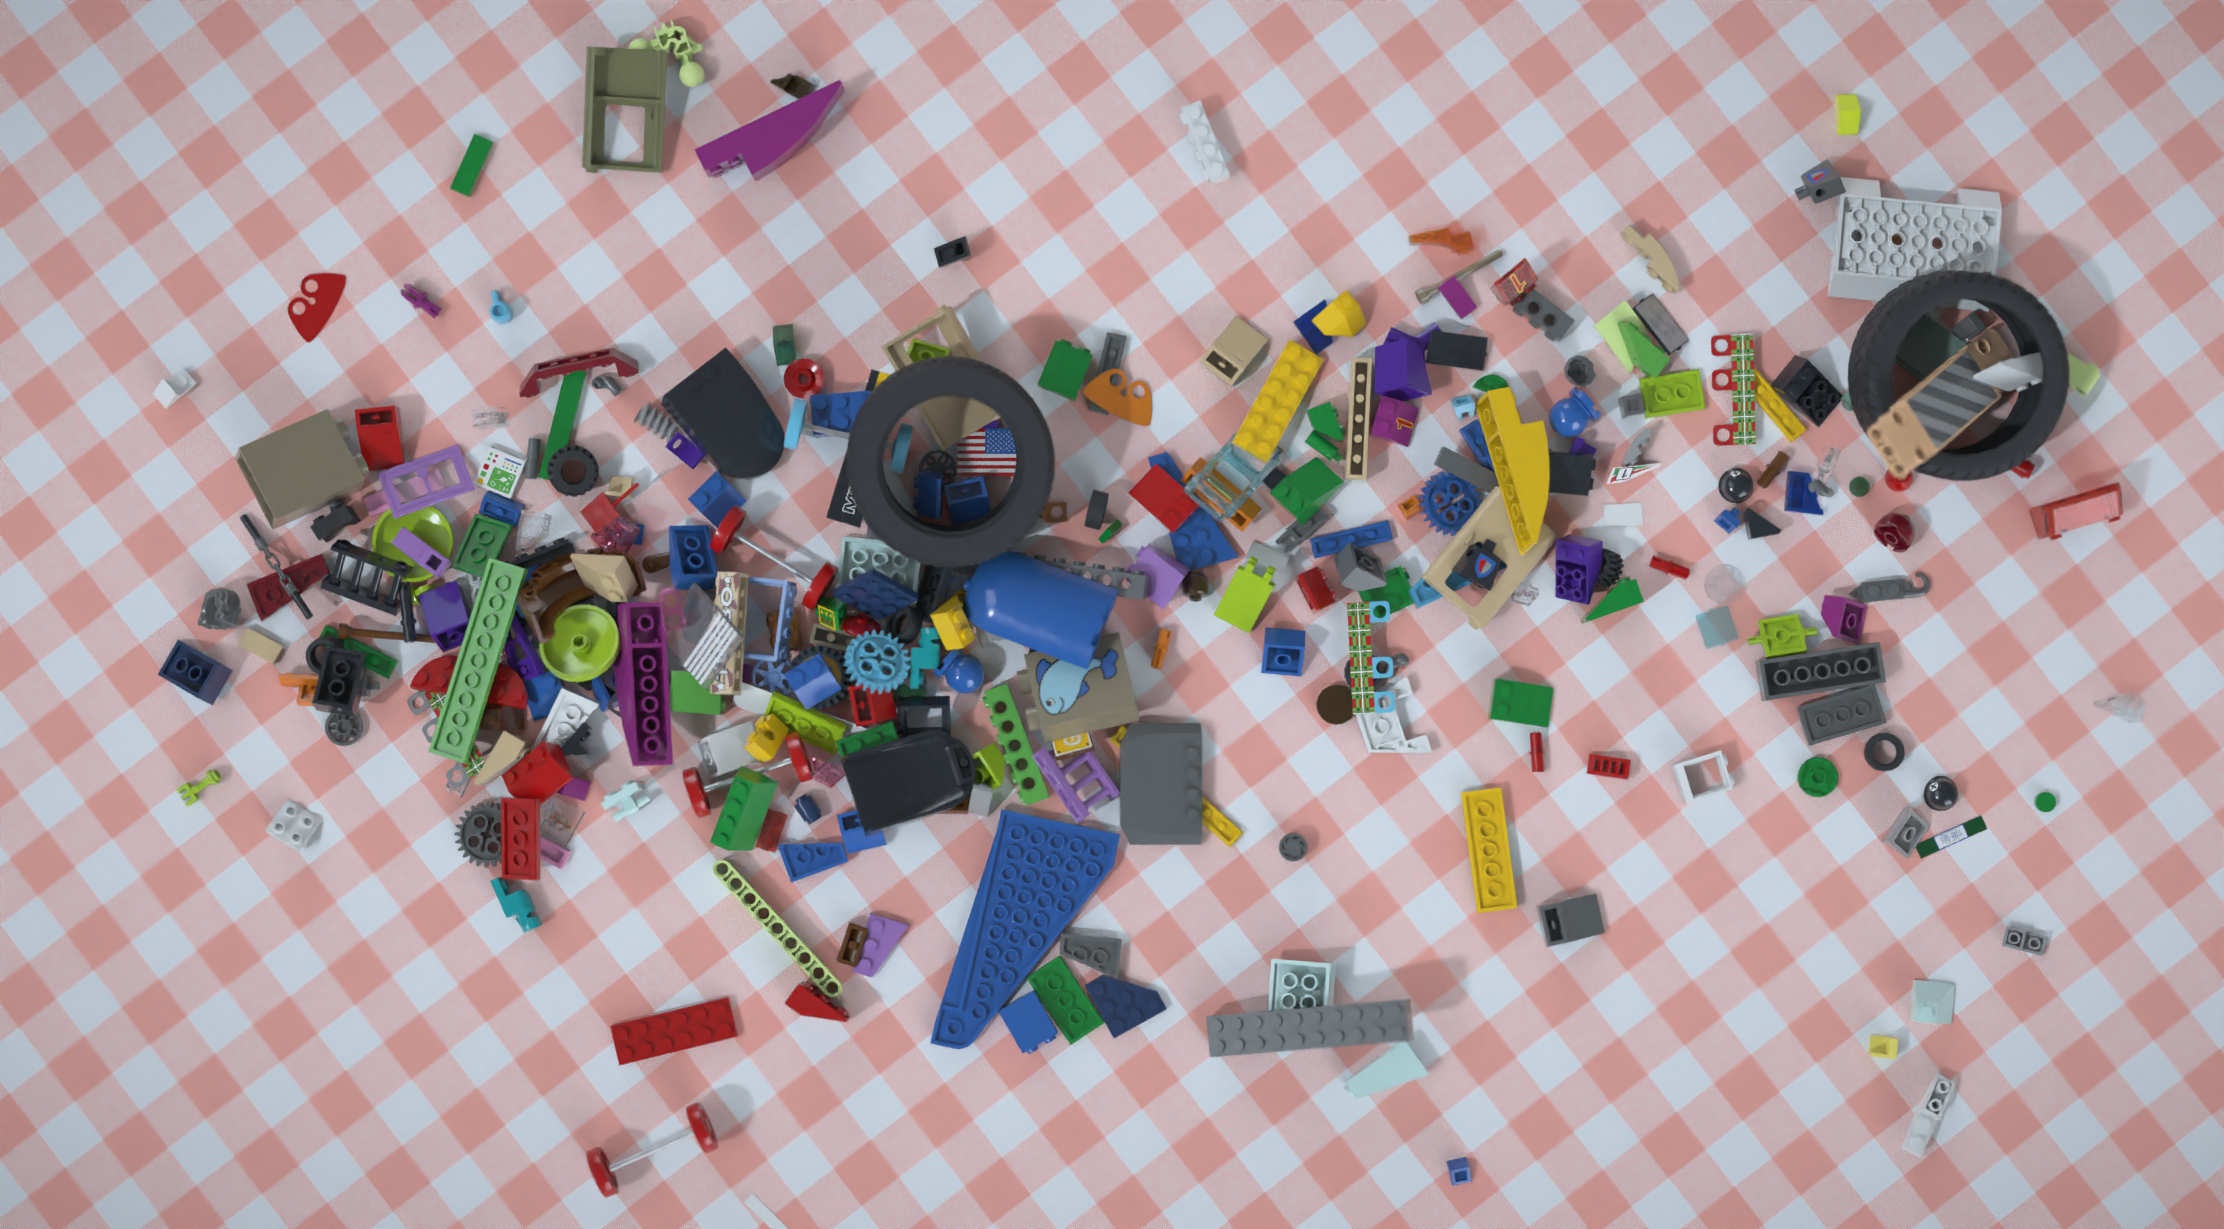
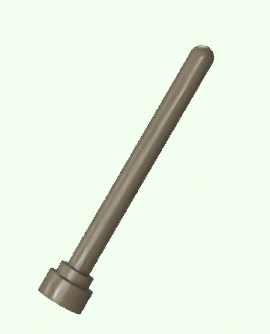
M1497 250L1453 275L1459 281L1501 258L1503 253L1501 250ZM1446 279L1430 288L1425 287L1423 289L1421 287L1416 290L1415 295L1420 304L1424 305L1429 302L1432 295L1439 292L1436 287Z

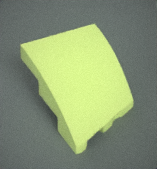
M1624 300L1593 327L1605 340V344L1618 358L1619 363L1630 373L1634 365L1617 324L1619 321L1625 323L1630 321L1638 327L1637 331L1640 334L1648 335V332L1638 316Z

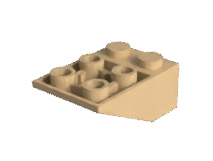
M1235 316L1204 354L1199 364L1232 387L1268 339Z

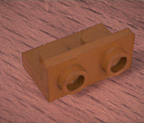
M794 607V616L791 620L792 633L789 638L788 649L803 647L796 607ZM780 609L768 612L766 617V625L770 629L771 634L769 641L773 651L775 649Z

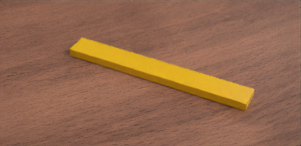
M1124 725L1110 739L1119 749L1120 741L1127 731ZM1202 796V823L1230 848L1243 832Z

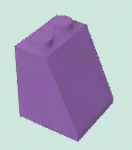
M1149 543L1146 548L1144 546L1140 548L1136 555L1139 557L1136 564L1131 563L1126 573H1132V570L1144 571V575L1150 576L1147 597L1164 610L1190 568ZM1126 578V581H1128L1131 584L1130 579Z

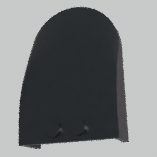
M726 347L663 395L661 405L711 464L724 475L731 478L752 480L766 475L779 462L784 450L785 436L783 427L760 389Z
M943 731L921 732L849 753L841 759L865 837L898 828L954 808L968 796L975 781V764L969 749L961 740H957Z

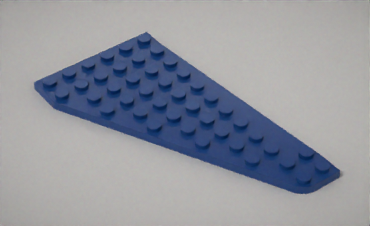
M1001 809L996 835L935 1020L930 1044L953 1049H964L974 1042L1113 868L1120 838L1119 834Z

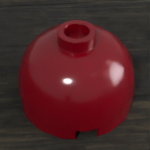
M1889 513L1879 519L1874 526L1876 527L1874 535L1877 540L1885 547L1888 544L1894 547L1892 551L1902 553L1907 551L1915 538V527L1911 519L1904 514Z

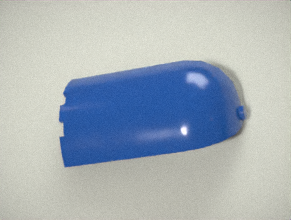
M1006 551L999 554L998 557L980 563L972 579L968 578L966 580L964 590H967L962 608L966 617L975 626L988 633L1088 669L1094 659L1101 635L1098 634H1100L1102 626L1107 623L1115 606L1119 590L1026 555Z

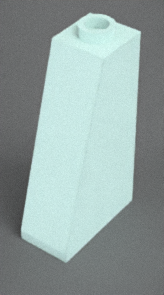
M1403 1041L1398 1042L1346 1079L1344 1082L1347 1085L1344 1089L1350 1097L1355 1096L1359 1099L1424 1077L1429 1073L1407 1042Z

